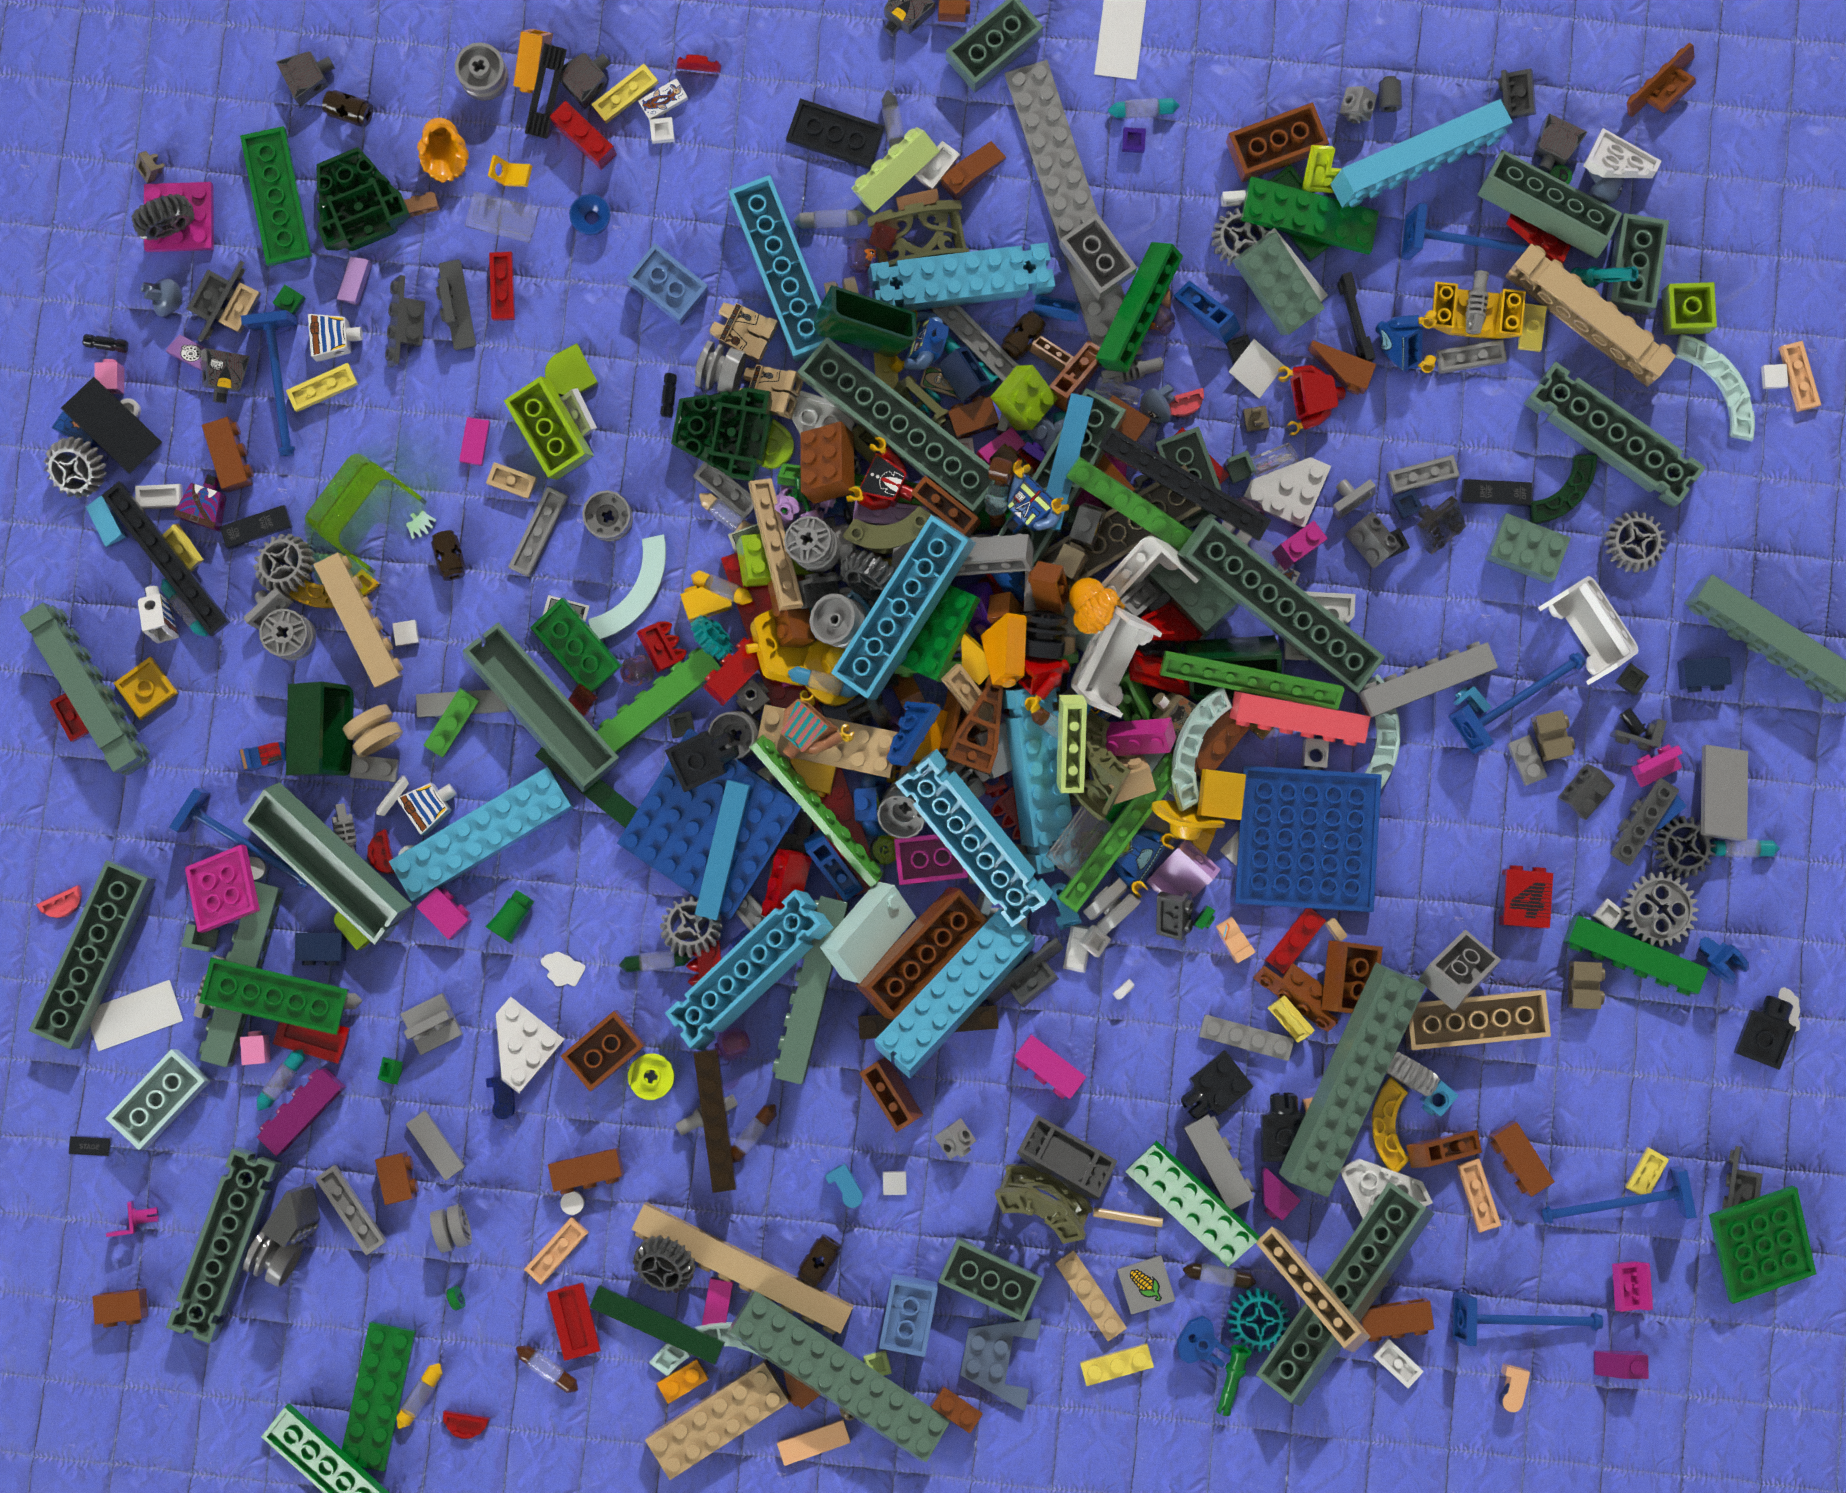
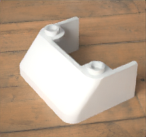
M1147 536L1132 549L1101 584L1105 588L1114 590L1121 600L1139 585L1158 563L1168 570L1181 569L1195 583L1203 575L1177 555L1179 551L1172 545L1156 537Z
M1587 576L1538 607L1540 611L1548 607L1553 617L1559 619L1566 618L1590 656L1587 657L1586 668L1594 676L1586 681L1588 685L1617 669L1638 653V646L1597 582L1590 576Z
M1115 606L1113 619L1110 624L1104 627L1103 631L1098 630L1097 634H1093L1072 677L1071 688L1078 695H1083L1089 705L1121 718L1123 713L1116 707L1123 699L1119 683L1138 644L1143 646L1152 640L1153 635L1161 637L1162 632L1152 624Z

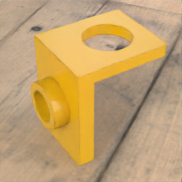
M493 155L488 177L504 186L528 187L533 166L530 164L508 163L497 155ZM498 163L502 167L500 176L495 172V167Z

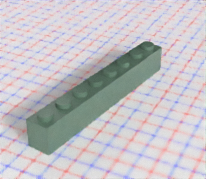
M254 881L260 911L239 919L241 920L239 927L232 936L234 945L232 951L228 952L226 961L262 968L284 889ZM212 1006L214 1013L206 1025V1032L208 1034L206 1041L201 1043L199 1054H201L200 1060L223 1067H233L248 1014Z

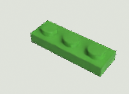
M459 688L423 746L443 758L480 699L463 688Z

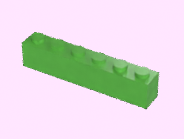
M697 647L688 654V660L684 663L681 661L676 663L670 669L671 673L665 678L663 675L657 678L652 683L653 687L647 692L643 690L634 697L636 701L629 706L625 704L616 711L618 715L612 720L609 718L604 720L598 726L600 729L596 732L616 754L621 752L707 683L704 678L713 669L718 671L721 668L710 654H706L703 648Z

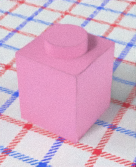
M103 359V362H95V378L112 394H124V367L114 359Z
M261 1031L247 1032V1037H240L242 1065L271 1062L269 1035H262Z

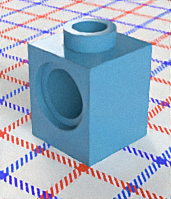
M1440 1080L1438 1087L1433 1091L1432 1095H1423L1419 1101L1424 1104L1421 1108L1430 1116L1435 1114L1441 1117L1459 1095ZM1439 1093L1442 1096V1103L1435 1106L1432 1098L1435 1094Z

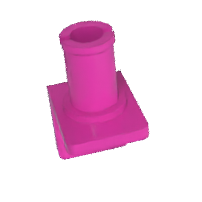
M134 1201L127 1202L129 1229L108 1232L106 1237L134 1234L137 1232V1224L159 1222V1215L148 1216L157 1214L158 1208L136 1210L134 1208Z

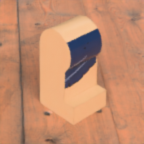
M1503 1363L1501 1373L1506 1376L1504 1390L1499 1394V1403L1507 1411L1517 1412L1522 1408L1530 1372L1524 1368Z

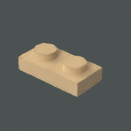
M239 282L218 322L241 334L244 328L241 323V315L252 313L261 293Z
M494 462L486 484L530 500L537 478Z

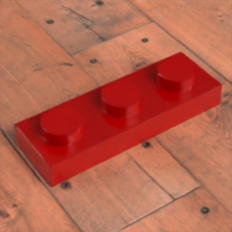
M491 252L489 253L491 319L493 321L515 320L513 253Z
M1305 908L1265 958V961L1284 974L1326 920L1312 908Z

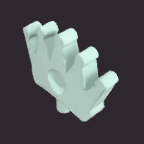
M421 511L418 516L412 513L410 516L413 520L408 522L406 526L410 531L412 539H415L414 532L421 538L420 529L429 534L426 526L433 529L429 520L436 522V519L424 511Z

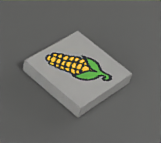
M1161 1255L1117 1268L1131 1315L1176 1301Z

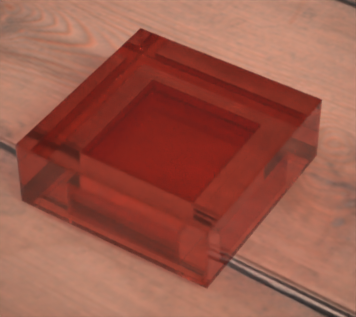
M875 222L868 243L886 251H891L898 229Z
M580 683L568 701L579 713L585 716L598 697Z

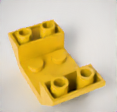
M1435 281L1432 310L1437 314L1431 320H1437L1432 328L1448 335L1492 340L1522 336L1526 291L1503 289L1500 293L1488 292L1486 318L1482 325L1481 333L1471 335L1466 333L1465 317L1466 306L1468 305L1467 300L1469 299L1468 293L1471 290L1458 289V284Z

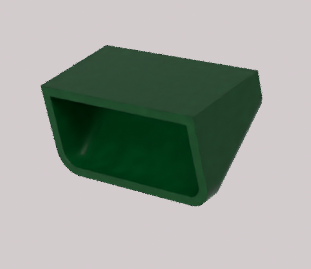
M831 285L814 316V328L820 336L835 339L885 357L897 356L910 347L917 337L916 312Z
M1275 635L1184 641V655L1282 674V653ZM1188 681L1190 695L1197 701H1202L1212 691L1219 688L1217 686ZM1224 688L1228 698L1233 699L1234 691L1237 690Z
M328 682L288 684L286 775L346 776L350 773L353 740H349L343 731V727L353 719L354 693L350 686Z

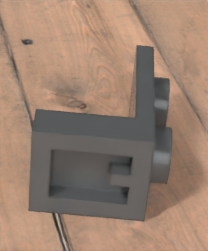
M1656 719L1648 723L1645 731L1647 739L1620 730L1611 731L1610 736L1616 738L1615 741L1625 745H1629V742L1638 745V749L1651 752V749L1660 747L1667 721Z

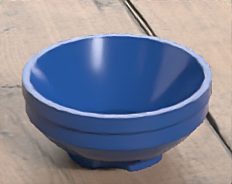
M585 194L578 197L572 203L569 216L573 227L584 235L592 236L603 232L607 228L611 213L607 202L603 198L595 194ZM596 213L598 221L595 224H588L585 221L587 214Z

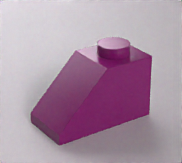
M1266 1167L1261 1169L1262 1203L1266 1206L1264 1211L1273 1220L1278 1217L1283 1221L1301 1200Z
M1594 1351V1374L1622 1379H1649L1648 1355L1642 1351Z

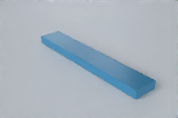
M1073 393L1070 396L1046 490L1053 499L1063 497L1064 500H1062L1061 505L1068 504L1073 481L1066 478V474L1080 456L1094 398ZM1063 511L1057 524L1048 529L1061 531L1065 511Z
M727 780L695 915L719 920L751 785L733 780Z

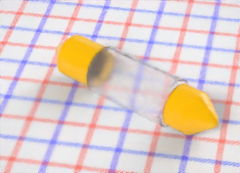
M700 570L691 574L693 585L703 587L733 603L745 605L753 601L749 591L737 584Z
M441 1364L429 1365L423 1376L415 1384L397 1415L398 1429L410 1426L419 1415L434 1391L437 1382L443 1375Z

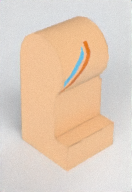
M1232 917L1216 926L1235 963H1239L1256 953Z

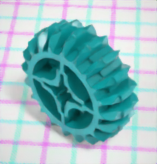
M1255 1288L1254 1295H1252L1250 1290L1247 1289L1245 1291L1247 1295L1245 1299L1241 1294L1237 1295L1241 1300L1239 1304L1236 1301L1231 1302L1236 1307V1310L1228 1309L1227 1311L1228 1314L1234 1316V1318L1227 1319L1228 1324H1234L1228 1330L1230 1333L1237 1332L1233 1339L1238 1341L1242 1338L1240 1345L1243 1347L1249 1343L1248 1349L1251 1352L1254 1350L1255 1345H1257L1259 1353L1263 1351V1345H1265L1268 1351H1271L1270 1343L1273 1342L1276 1345L1278 1343L1277 1337L1281 1338L1283 1336L1281 1331H1286L1288 1328L1283 1322H1289L1290 1317L1283 1315L1289 1312L1287 1307L1280 1308L1284 1304L1282 1299L1275 1302L1277 1299L1276 1293H1272L1268 1297V1289H1264L1262 1295H1260L1259 1288ZM1254 1302L1252 1312L1241 1317L1243 1310ZM1261 1302L1272 1305L1276 1316L1264 1314ZM1259 1312L1264 1321L1263 1323L1261 1322V1325L1257 1326L1253 1319L1256 1318ZM1276 1323L1274 1330L1268 1336L1263 1337L1265 1328ZM1240 1324L1253 1326L1256 1338L1245 1335Z

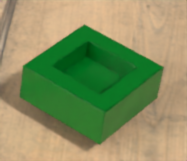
M284 284L273 304L281 310H287L295 315L305 297Z
M1204 906L1193 922V926L1199 930H1203L1204 927L1208 929L1215 919L1213 916L1215 910L1209 906Z
M383 1057L378 1080L398 1085L403 1062Z

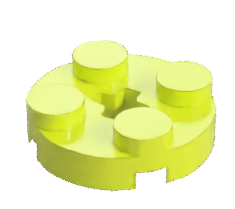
M648 1053L638 1057L631 1064L628 1071V1083L638 1097L645 1100H655L665 1096L674 1084L675 1073L672 1063L660 1054ZM654 1070L658 1078L649 1083L648 1078H645V1074Z

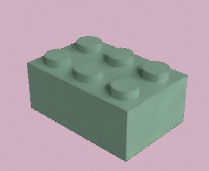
M1506 513L1499 520L1485 560L1549 584L1556 579L1571 537Z

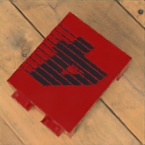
M1509 865V869L1502 870V875H1506L1504 912L1503 915L1499 916V925L1550 928L1553 873L1546 872V868L1532 867V871H1524L1523 866Z

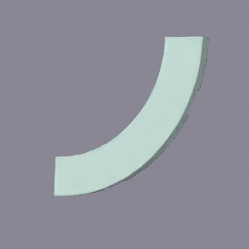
M1681 334L1678 339L1675 358L1685 360L1699 367L1717 384L1724 396L1729 411V437L1752 441L1755 431V415L1752 409L1749 390L1740 373L1722 353L1719 354L1709 347L1707 343Z
M664 534L642 539V566L637 581L629 594L610 611L588 619L590 628L600 640L616 635L631 623H634L652 603L662 583L666 565Z
M1377 674L1365 685L1376 682V685L1384 683V681ZM1396 708L1374 717L1376 726L1375 749L1364 773L1382 774L1381 789L1395 766L1399 752L1400 723Z
M1222 687L1212 691L1194 708L1185 721L1176 741L1171 777L1174 797L1179 811L1183 812L1199 802L1196 772H1194L1195 759L1198 757L1203 742L1202 738L1209 726L1211 727L1220 716L1232 708L1226 691Z
M732 1322L712 1323L694 1327L724 1341V1346L738 1347L762 1357L726 1333ZM666 1343L654 1355L649 1364L666 1376H669L680 1363L692 1354Z

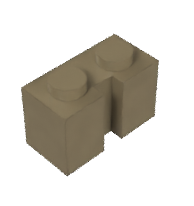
M1073 542L1070 545L1064 543L1054 564L1063 566L1066 577L1077 581L1089 556L1084 553L1085 549Z
M1563 710L1531 718L1542 762L1574 755L1575 742L1573 737H1568L1566 728L1570 727L1568 716L1564 715Z
M1569 961L1567 1008L1601 1009V1005L1605 1001L1604 991H1600V981L1604 982L1605 968H1602V963Z

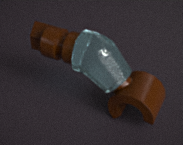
M1000 457L993 458L990 464L988 476L989 479L995 482L990 483L985 496V510L989 514L991 530L999 528L1006 522L1005 511L1007 509L1009 489L1006 485L1011 484L1015 474L1011 471L1012 462Z

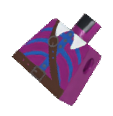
M207 474L203 486L191 483L173 515L179 519L220 532L219 526H222L226 496L216 491L219 484L218 478Z

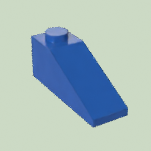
M1190 280L1173 295L1209 333L1224 344L1241 329L1232 311Z
M820 829L803 840L806 852L845 902L864 889L841 853Z

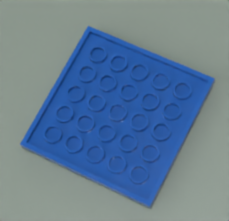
M689 728L679 743L698 735V733ZM737 759L728 761L725 764L727 773L684 792L668 760L617 844L699 899L727 780H733L751 785L720 912L721 915L731 920L802 810V806L792 796Z
M1243 766L1242 774H1246L1242 817L1239 820L1234 903L1374 912L1382 774Z

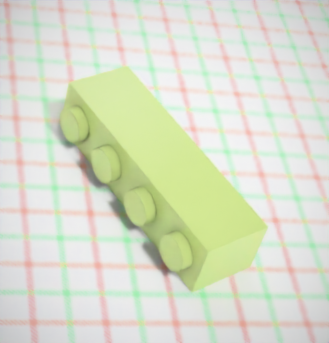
M918 127L913 128L904 135V139L899 144L893 145L888 150V154L883 159L877 160L866 175L860 176L851 189L866 208L875 213L937 155L940 150L924 130Z
M1059 695L1057 786L1060 793H1084L1087 703L1083 695Z

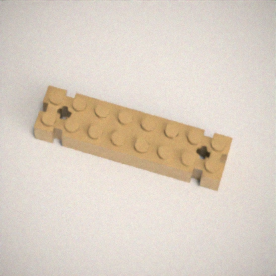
M1531 243L1505 277L1517 287L1521 286L1527 291L1526 294L1539 304L1547 306L1548 311L1625 371L1629 370L1634 374L1633 377L1643 385L1648 387L1653 381L1658 379L1676 357L1672 353V349L1666 344L1658 345L1654 342V335L1645 329L1642 330L1636 325V321L1627 315L1624 316L1618 311V307L1609 301L1606 302L1600 297L1597 290L1584 285L1579 276L1566 271L1563 264L1558 260L1553 259L1551 262L1545 257L1546 252L1543 248L1537 245L1534 246Z

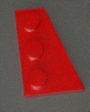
M1512 213L1510 214L1506 224L1528 243L1543 248L1546 252L1545 257L1551 262L1555 259L1562 264L1564 263L1571 247L1570 244L1526 222Z
M1172 602L1140 618L1162 632L1161 637L1153 635L1152 640L1198 641L1203 635Z

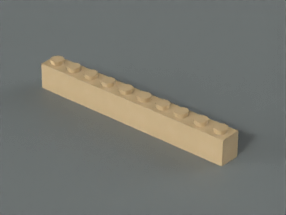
M648 1202L644 1203L632 1227V1230L636 1231L635 1236L643 1240L651 1236L658 1237L659 1235L664 1239L669 1236L672 1241L678 1239V1244L685 1245V1250L691 1251V1257L698 1262L697 1266L707 1272H710L712 1269L719 1273V1278L727 1282L734 1280L740 1283L739 1287L749 1293L752 1290L757 1291L773 1302L774 1300L782 1304L781 1308L792 1314L796 1311L802 1314L801 1318L811 1324H814L815 1321L822 1324V1329L831 1334L836 1332L841 1334L854 1305Z

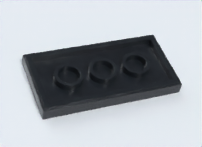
M800 98L786 137V142L871 170L885 126Z
M95 377L88 381L60 408L128 474L162 443Z

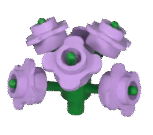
M801 476L795 477L796 488L787 485L780 487L781 491L779 495H776L778 503L775 504V510L781 514L783 526L788 528L796 517L794 514L798 512L799 517L812 516L818 517L823 521L824 513H827L828 508H833L837 501L835 498L820 502L819 505L809 502V499L801 492ZM798 502H803V506L801 507V509L799 508ZM820 507L825 508L824 513L819 510Z

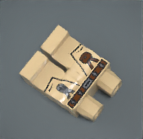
M723 302L719 315L728 320L725 326L714 321L709 331L710 334L719 340V344L729 349L732 347L745 351L746 358L760 364L768 348V343L770 344L778 327V321L742 307L738 303L733 306Z
M757 364L755 368H746L743 376L745 381L751 382L749 388L771 392L772 406L770 412L773 415L792 419L798 401L794 397L799 398L804 382L799 374L792 370H777Z

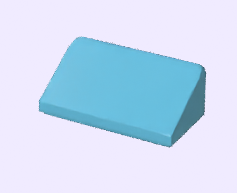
M99 496L86 507L105 547L127 537L115 512L102 496Z

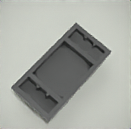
M1039 1115L1035 1116L1017 1151V1154L1035 1170L1052 1175L1063 1182L1071 1191L1096 1200L1100 1198L1117 1163V1160Z

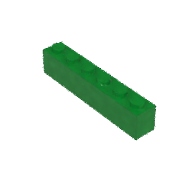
M1151 242L1095 357L1106 370L1128 373L1183 258V255L1173 244Z
M1579 915L1572 917L1563 942L1569 944L1568 948L1580 953H1582V950L1591 953L1590 957L1596 960L1603 961L1604 958L1612 961V966L1618 969L1625 970L1627 967L1634 970L1633 974L1640 978L1647 979V976L1656 979L1655 984L1666 988L1671 985L1677 988V993L1690 997V994H1699L1708 968Z

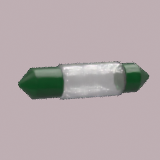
M671 950L642 953L640 955L624 957L619 967L627 973L672 969L685 966L692 957L689 958L687 952L681 957L678 950L674 953Z

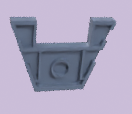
M1041 1318L1024 1320V1322L1017 1320L1007 1323L968 1327L960 1375L1019 1409L1025 1410L1029 1388L1006 1384V1375L1013 1337L1038 1340Z

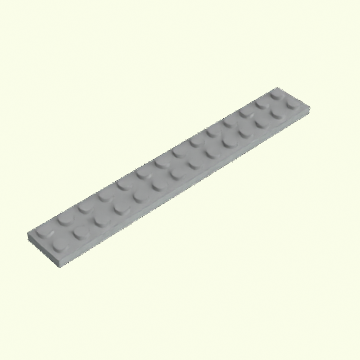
M1044 60L1005 72L1004 76L1060 243L1062 237L1098 213L1048 60ZM1062 252L1091 342L1101 347L1125 297L1122 286L1120 285L1098 301ZM1141 346L1135 357L1143 355Z

